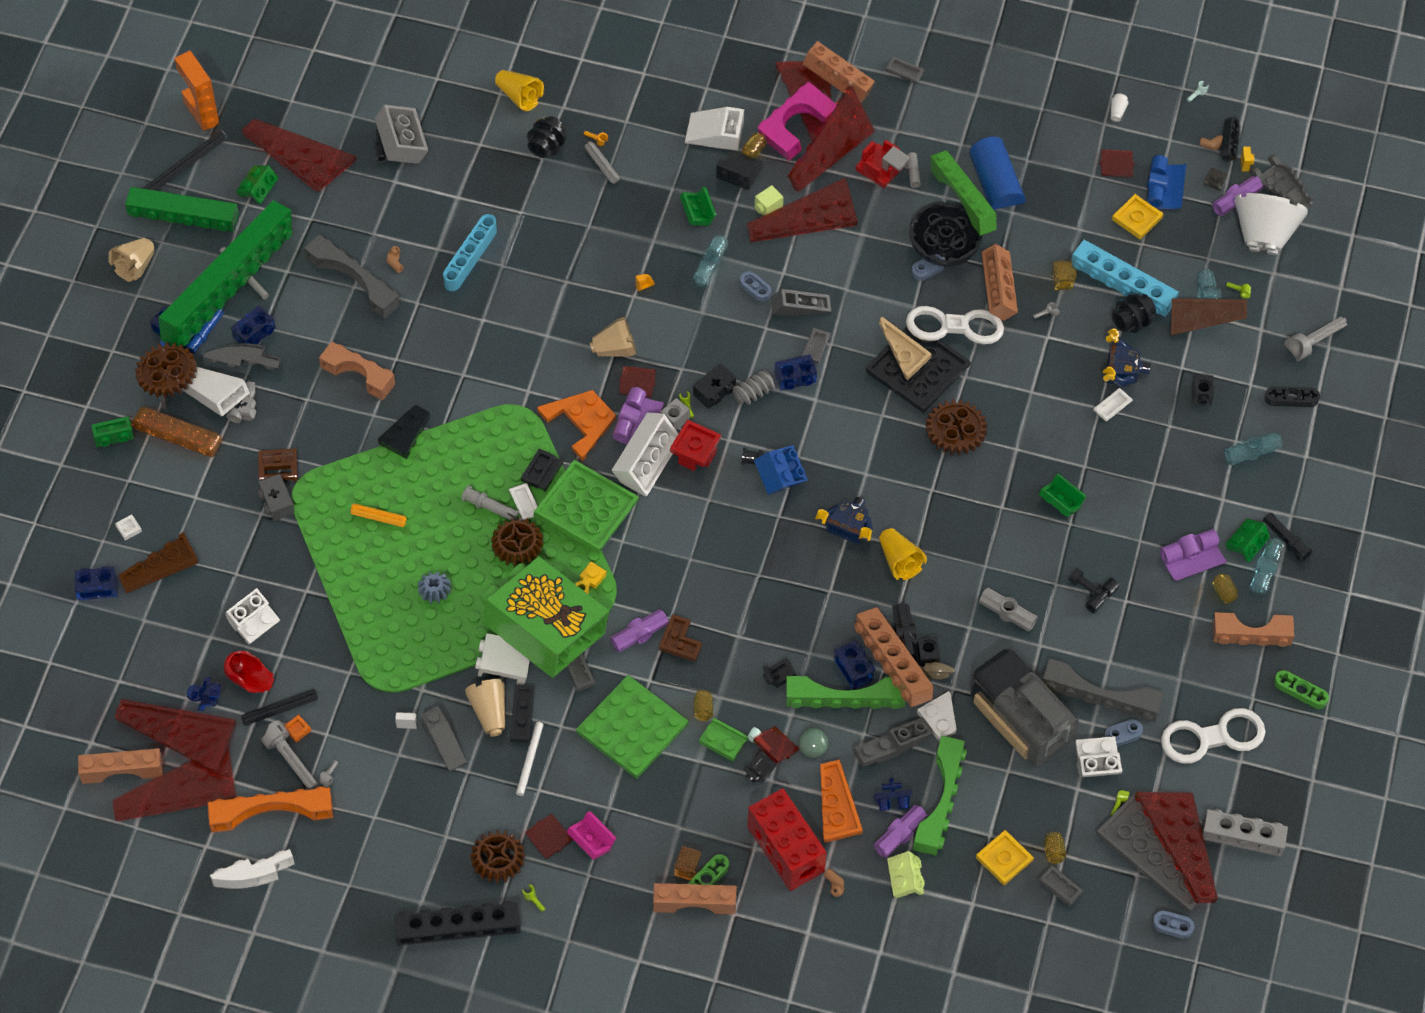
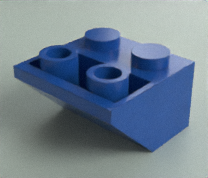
M794 445L770 451L754 459L768 495L783 491L808 480Z

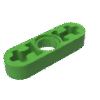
M1285 670L1279 671L1275 676L1274 685L1277 689L1316 709H1322L1327 705L1329 695L1325 690ZM1283 678L1287 679L1284 683H1281ZM1303 686L1307 692L1301 694L1297 692L1296 687ZM1319 696L1322 697V700H1320V702L1316 700Z
M722 854L715 855L688 884L715 885L729 870L728 858ZM716 862L719 864L724 862L723 867L719 866L716 869ZM706 874L710 875L712 881L710 883H703L701 877Z

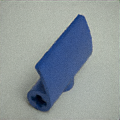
M1156 155L1152 158L1151 171L1147 181V202L1156 209L1167 210L1180 209L1182 207L1186 164L1168 165V159L1162 155Z

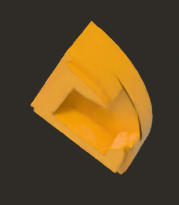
M648 274L635 276L638 291L655 285L652 277Z

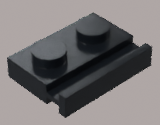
M538 449L521 476V482L546 492L563 465V459L556 458L555 455Z

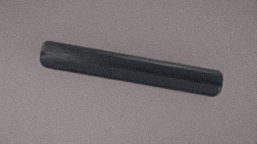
M311 689L241 715L244 726L313 702L318 699L315 689Z

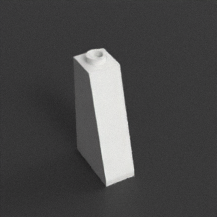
M196 367V378H191L193 384H186L187 390L181 388V390L220 416L226 414L250 394L243 379Z

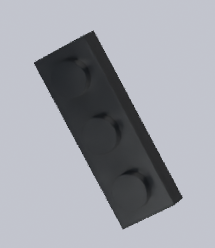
M515 685L510 742L530 743L535 686Z

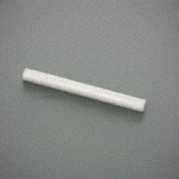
M536 722L516 791L518 796H524L544 725L541 722Z

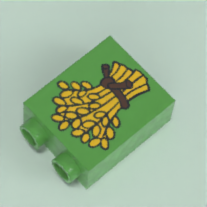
M541 557L536 558L528 566L523 563L518 564L510 573L507 583L501 588L496 584L491 586L482 598V604L485 605L482 623L551 678H554L605 634L609 616L608 609Z

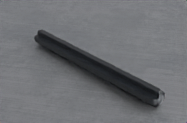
M220 130L142 189L159 190L227 139L226 133Z

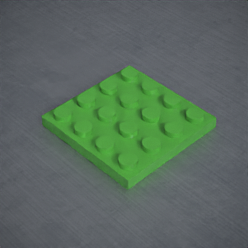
M573 460L535 509L533 516L599 554L636 505L639 497L578 461Z
M627 675L577 727L576 733L637 779L688 725V720Z

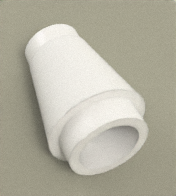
M1115 94L1111 99L1110 119L1112 121H1121L1129 103L1127 96Z

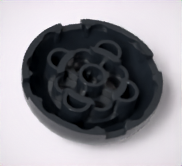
M945 201L931 203L921 208L914 215L909 232L910 241L916 253L925 261L942 267L957 266L971 259L978 251L983 236H980L973 227L963 205L958 203L956 205L947 204ZM936 254L945 258V260L937 259Z

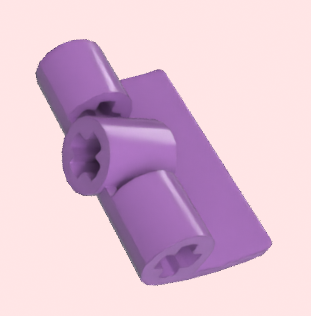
M632 387L619 412L618 422L612 434L613 438L627 445L646 413H660L664 402L645 398L646 392L643 389Z
M1214 529L1197 535H1186L1180 538L1178 542L1160 548V556L1174 581L1227 562L1218 548L1219 537Z

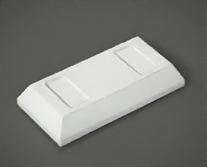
M1119 388L1093 410L1107 422L1132 402L1133 399Z
M525 483L509 489L522 520L535 517L533 514L538 506L528 484Z

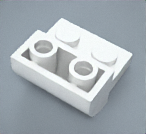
M257 588L225 613L232 628L239 632L248 645L280 621L278 616L269 607V602Z
M1115 736L1075 740L1078 761L1077 769L1081 778L1122 774L1120 754L1117 751Z

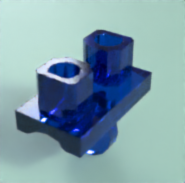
M204 677L201 687L199 685L189 686L186 692L187 698L193 702L200 701L198 711H204L206 706H216L217 698L221 694V684L211 683V677Z
M892 777L889 778V784L881 785L882 790H889L890 792L875 793L874 801H877L879 811L891 810V799H897L898 809H908L912 790L895 791V789H902V783H894V778Z

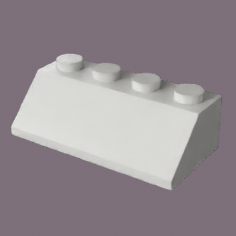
M646 413L612 469V472L622 484L643 496L649 494L673 453H670V447L679 434L665 414Z

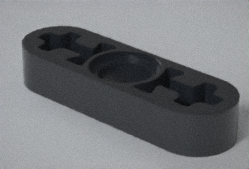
M1236 116L1226 118L1224 121L1221 156L1225 162L1234 161L1237 158L1240 122Z
M1270 387L1267 389L1264 399L1271 406L1315 407L1319 402L1320 393L1314 388ZM1294 394L1297 396V399L1290 400L1287 395Z

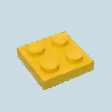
M1134 194L1112 216V220L1141 240L1163 218V213Z
M1006 830L976 854V859L1004 886L1034 859Z

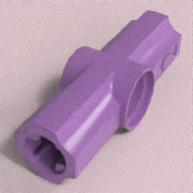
M1252 176L1240 185L1235 184L1231 186L1224 196L1213 202L1214 212L1218 216H1223L1236 207L1235 197L1241 194V197H1246L1247 193H1258L1261 191L1263 184L1260 178Z
M659 609L643 619L639 617L632 620L627 625V628L611 636L610 641L615 650L621 652L635 643L641 644L646 642L654 632L667 626L669 621L663 610Z
M914 805L901 819L897 818L893 821L887 832L874 844L877 853L887 858L900 844L904 845L918 828L919 823L928 818L925 810L920 806Z

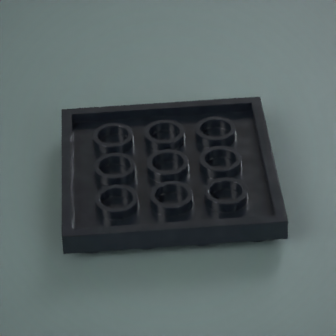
M915 323L918 329L924 332H928L927 330L919 326L917 323ZM906 327L902 332L932 354L931 359L907 380L888 345L866 367L865 372L919 411L925 413L968 369L971 361L941 340L925 341L913 336Z

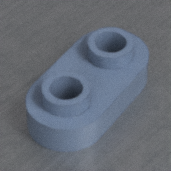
M936 254L937 259L945 260V258ZM922 259L913 264L912 276L916 280L923 281L943 271L945 267L933 265Z
M747 271L740 276V286L753 298L761 302L770 299L771 286L757 274Z
M1128 720L1109 727L1104 737H1114L1112 733L1118 734L1115 738L1116 745L1119 747L1140 739L1143 726L1137 720Z
M1168 911L1157 912L1153 919V926L1158 932L1182 939L1189 938L1193 934L1195 927L1194 922L1190 918ZM1164 921L1167 925L1163 926L1160 922ZM1180 927H1185L1186 931H1181Z

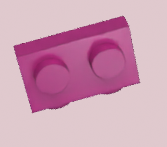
M591 811L586 813L583 820L570 826L567 831L593 860L609 852L616 840L612 832Z

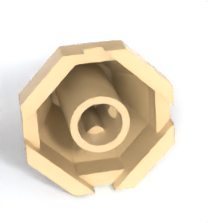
M141 238L113 247L109 250V263L111 266L115 265L116 269L114 271L126 281L137 280L143 275L154 254V245L149 239Z
M625 316L616 319L592 337L593 342H590L593 353H597L598 356L619 357L636 355V347Z

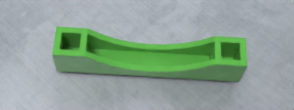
M945 150L932 155V174L939 183L947 184L956 193L979 235L997 230L996 212L949 152Z
M787 676L786 706L793 708L811 706L812 708L851 707L858 709L861 707H871L879 709L881 707H890L892 709H899L905 707L906 703L899 689L892 684L890 677H885L870 687L850 691L824 687L807 676Z
M941 736L936 763L943 778L944 792L934 812L918 825L913 846L915 851L937 856L938 849H943L945 838L942 837L943 831L947 832L949 820L946 817L947 813H952L954 802L951 801L952 795L956 796L958 784H955L956 778L961 777L963 769L962 766H959L960 761H965L967 749H964L965 741Z

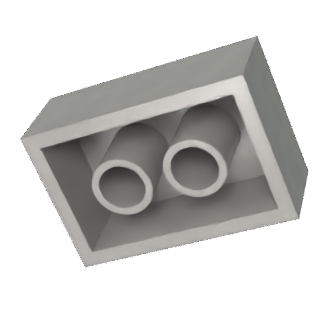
M392 105L382 106L375 117V121L387 160L419 164L429 150L416 109Z

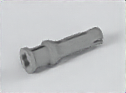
M469 485L463 492L461 501H468L476 505L478 509L485 508L508 520L511 518L514 521L517 520L515 516L519 515V511L488 498L486 493L475 491Z

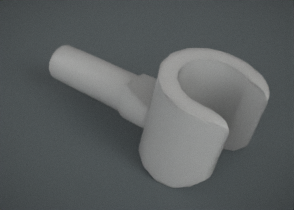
M1051 302L1047 305V309L1033 316L1034 319L1049 313L1052 316H1057L1060 314V310L1055 303Z
M336 760L333 761L327 771H323L320 774V783L325 787H328L333 782L334 778L330 775L338 764Z

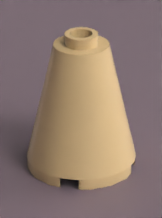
M490 679L481 681L482 684L477 687L476 684L468 686L465 689L466 696L485 733L490 734L492 737L501 735L505 729L504 681H501V679Z

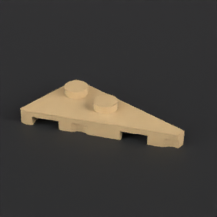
M881 317L879 325L905 378L908 380L931 359L932 354L884 317Z

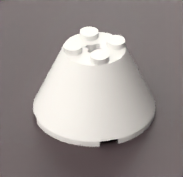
M1247 193L1246 197H1241V194L1235 197V205L1244 243L1249 246L1250 251L1260 252V250H1264L1271 255H1277L1278 251L1283 248L1307 216L1308 209L1300 203H1297V206L1290 204L1289 199L1266 194Z

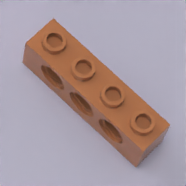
M818 41L808 51L803 62L804 66L859 104L869 95L875 83L873 79Z
M994 244L982 251L989 313L1004 321L1018 313L1010 252Z

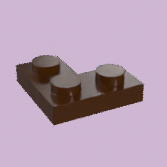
M672 614L659 644V650L696 662L702 648V642L685 637L691 620Z

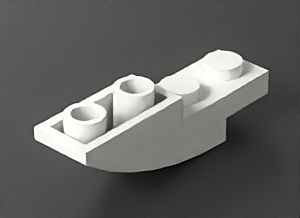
M290 849L282 850L270 858L258 860L253 865H251L249 859L236 861L230 867L217 869L210 876L214 887L248 888L278 880L277 872L295 863Z

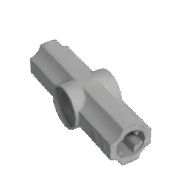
M990 588L985 589L979 599L980 604L999 614L1001 620L1005 622L1011 621L1028 632L1031 631L1038 619V616L1019 606L1015 599L1011 597L1005 598Z

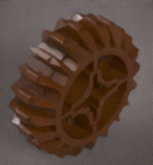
M519 517L518 521H514L511 518L509 523L504 520L503 525L498 524L497 530H494L491 538V547L495 557H499L500 562L505 561L507 566L513 563L515 568L520 563L524 564L527 562L530 564L531 559L535 560L537 555H541L543 535L534 522L529 524L528 519L523 522Z
M498 829L496 834H492L489 830L487 837L482 834L481 840L476 839V846H472V853L470 854L471 866L475 868L476 875L480 874L482 880L488 877L489 883L495 879L497 884L500 882V879H503L505 883L508 881L507 877L514 879V873L520 874V867L524 866L525 853H523L524 846L520 845L521 841L519 839L515 840L514 834L508 836L506 830L503 834H500ZM508 849H511L514 853V858L512 861L509 859V856H507ZM483 853L487 854L489 858L486 865L481 860Z

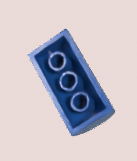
M987 137L976 142L970 148L969 155L987 202L993 210L1025 203L1026 198L1003 140L999 137Z

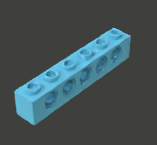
M1083 240L1072 254L1071 265L1075 269L1081 270L1093 279L1105 283L1106 286L1114 288L1124 296H1128L1131 293L1148 295L1156 307V313L1164 317L1172 308V298L1178 297L1179 291L1086 240Z

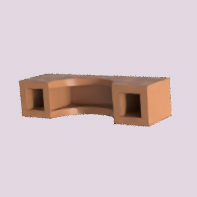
M331 341L319 357L320 367L335 376L346 371H355L362 374L366 378L367 392L381 400L385 399L395 385L394 374L389 369L379 367L375 362L362 358L361 355L347 350L341 344L337 345Z
M1215 612L1212 620L1213 642L1220 644L1238 643L1240 645L1291 646L1294 639L1293 616L1273 615L1267 625L1260 628H1252L1242 624L1237 619L1235 613Z
M159 748L78 755V774L82 784L100 783L111 775L122 773L134 774L142 779L163 777V758Z
M654 883L653 912L674 913L678 909L685 907H701L711 910L714 914L735 915L736 886Z

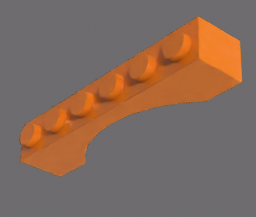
M317 787L313 790L298 789L294 792H276L272 795L257 794L254 797L247 798L239 796L230 800L216 799L213 802H208L211 832L233 830L249 817L268 811L284 810L296 812L312 820L333 818L330 788Z

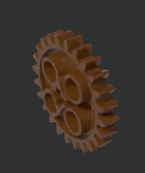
M166 342L165 347L158 344V349L152 346V352L145 351L146 357L140 356L141 362L136 363L138 368L135 369L137 374L135 376L139 386L143 388L144 392L148 391L150 396L155 393L157 398L161 394L166 398L169 393L174 397V392L176 391L181 394L180 389L184 388L187 390L186 384H193L191 378H196L197 363L193 354L189 352L188 348L184 349L183 345L177 348L176 343H173L171 347H169L168 342Z
M952 399V404L945 400L944 406L938 403V408L933 407L932 413L928 414V419L926 420L927 438L932 439V445L937 443V450L941 447L944 448L943 453L950 450V454L953 455L954 451H957L960 456L961 451L968 454L969 449L974 452L975 447H980L981 442H984L985 435L987 434V422H985V416H981L982 411H976V405L969 407V401L964 405L962 399H960L959 403Z

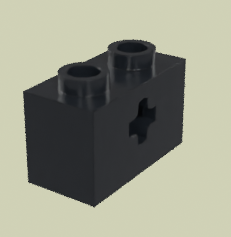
M719 364L693 385V396L706 408L710 409L713 405H718L727 394L733 393V387L736 386V377Z

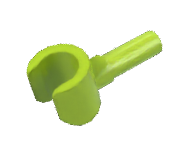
M1227 282V287L1241 291L1240 296L1242 298H1250V285L1243 284L1238 286Z
M687 391L686 398H683L680 393L679 400L690 409V418H693L694 415L690 407V393Z
M1120 790L1118 792L1115 806L1110 814L1111 816L1119 809L1121 802L1128 800L1129 791Z
M529 884L531 892L526 893L522 889L523 896L526 900L534 902L539 910L543 912L545 908L536 897L534 887Z

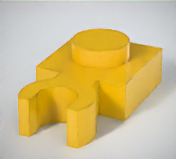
M590 562L579 575L582 581H578L576 585L579 588H584L585 590L583 591L589 594V588L593 587L596 589L606 577L607 571Z

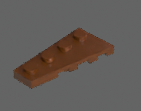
M1172 298L1171 335L1247 319V300Z
M184 532L179 534L178 539L175 541H169L164 544V548L157 553L152 552L149 554L148 558L142 563L137 562L118 575L126 594L199 563Z

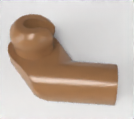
M1223 135L1216 136L1211 140L1202 137L1199 146L1217 150L1221 148Z
M393 246L388 251L387 263L397 273H400L404 269V266L398 261L400 249L397 246Z
M829 868L824 873V877L831 882V894L839 897L844 892V880Z

